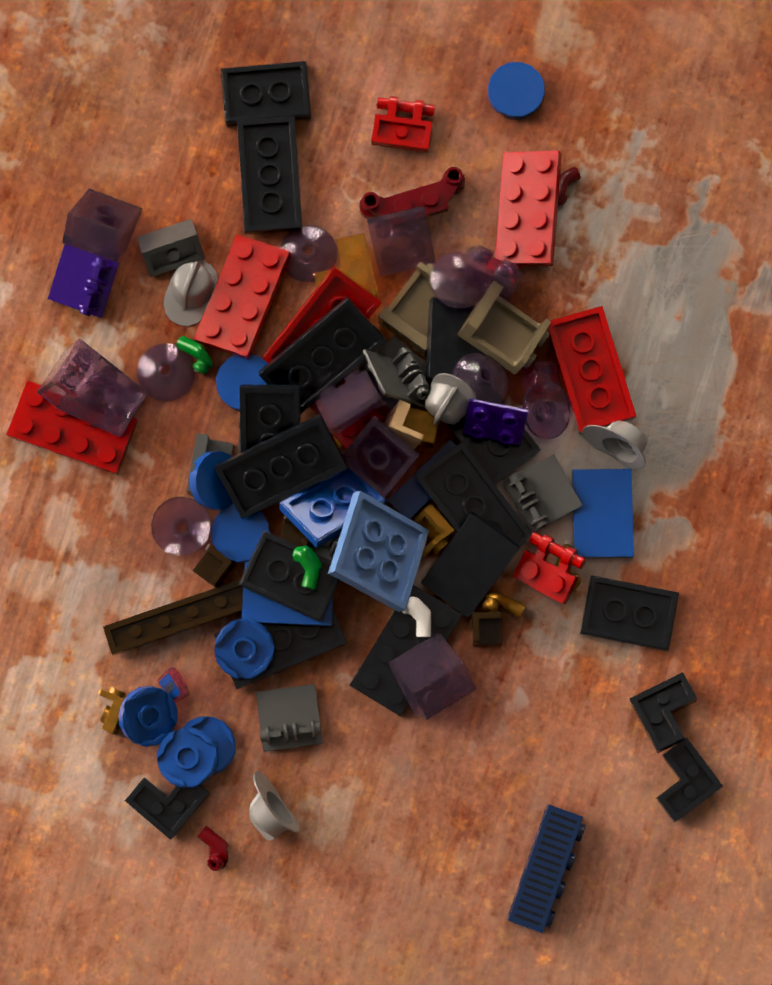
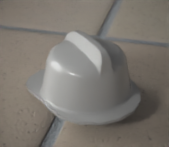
M203 260L185 263L174 271L164 298L165 313L174 323L190 326L201 321L218 280L216 271L209 263Z
M446 373L438 374L430 385L425 408L434 416L433 425H437L440 421L454 425L467 414L469 399H476V395L472 388L462 379Z
M616 421L608 427L588 425L583 428L582 434L584 438L595 448L612 456L618 462L631 469H641L644 467L646 461L643 451L649 439L634 425L625 421Z
M256 771L253 778L258 794L250 804L249 809L250 819L255 828L269 841L287 830L293 833L299 832L298 821L286 807L271 781L263 773Z

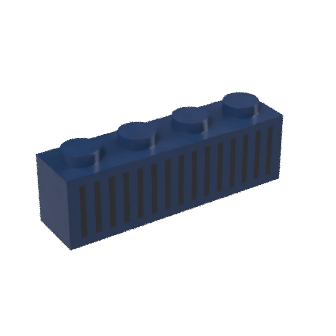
M550 804L546 805L507 916L508 921L543 933L544 928L550 929L555 916V911L551 910L554 899L560 900L566 884L561 881L565 869L571 870L576 855L571 852L574 842L581 841L586 827L585 824L581 823L582 816Z

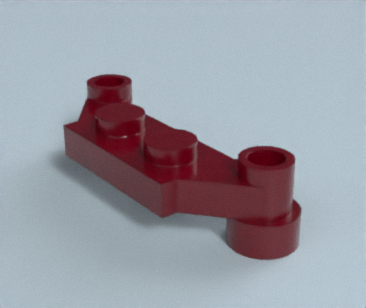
M450 167L440 181L386 198L380 197L374 192H368L364 194L360 201V213L368 220H374L379 217L392 223L393 228L447 212L449 211L448 203L452 197L463 190L465 177L458 167ZM452 176H455V177H457L458 179L455 180V181H453V180H450L449 178L452 177ZM372 201L375 205L368 206L367 203Z

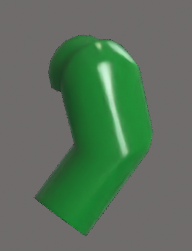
M184 335L178 339L176 347L192 355L197 360L193 365V369L202 375L207 374L209 368L213 366V360L204 346Z
M298 546L293 550L292 556L294 561L299 562L305 569L301 587L316 590L322 567L321 562L312 548L309 546Z

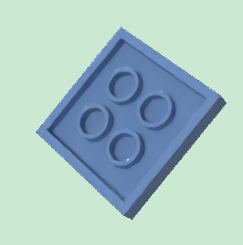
M362 491L354 492L328 574L398 612L404 611L409 601L429 530Z

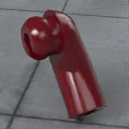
M575 166L560 173L558 206L565 204L567 201V196L565 195L567 186L581 179V175Z
M206 825L197 837L209 846L208 867L213 871H219L227 865L228 844Z

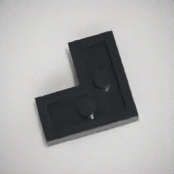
M683 672L629 698V702L657 754L684 741V736L672 713L696 702L697 697Z
M687 737L684 738V741L676 744L661 755L679 779V781L656 797L673 822H677L723 787Z
M144 777L125 799V802L172 840L210 792L202 785L185 789L175 786L167 796Z

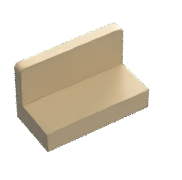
M399 400L388 414L378 441L404 453L411 454L421 443L424 435L403 426L411 404Z

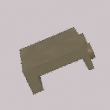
M419 262L414 274L388 308L384 307L380 312L378 323L425 356L427 354L429 300L432 297L466 303L467 295L464 293L465 289L454 280L448 282L441 277L442 272L430 263L425 265Z
M493 281L482 294L457 335L515 375L522 367L528 369L537 356L533 351L536 346L540 348L548 338L550 333L546 329L551 321L546 318L540 324L500 297L499 294L504 287Z

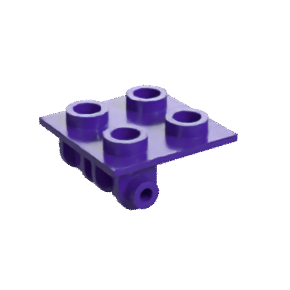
M64 244L48 299L80 310L79 313L102 318L119 263Z
M470 398L463 434H468L475 438L497 440L504 444L521 445L529 410Z

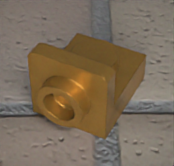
M109 687L108 691L100 689L98 695L113 701L112 706L107 705L101 716L100 722L104 723L101 729L117 735L120 729L119 711L126 693L113 687Z

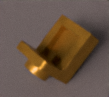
M432 504L428 505L414 520V522L429 530L427 536L429 544L422 553L424 557L432 551L436 555L440 553L450 543L447 538L454 531L444 516Z

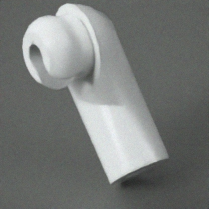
M412 596L409 598L406 610L402 612L410 614L416 620V637L429 638L431 637V611L419 598Z

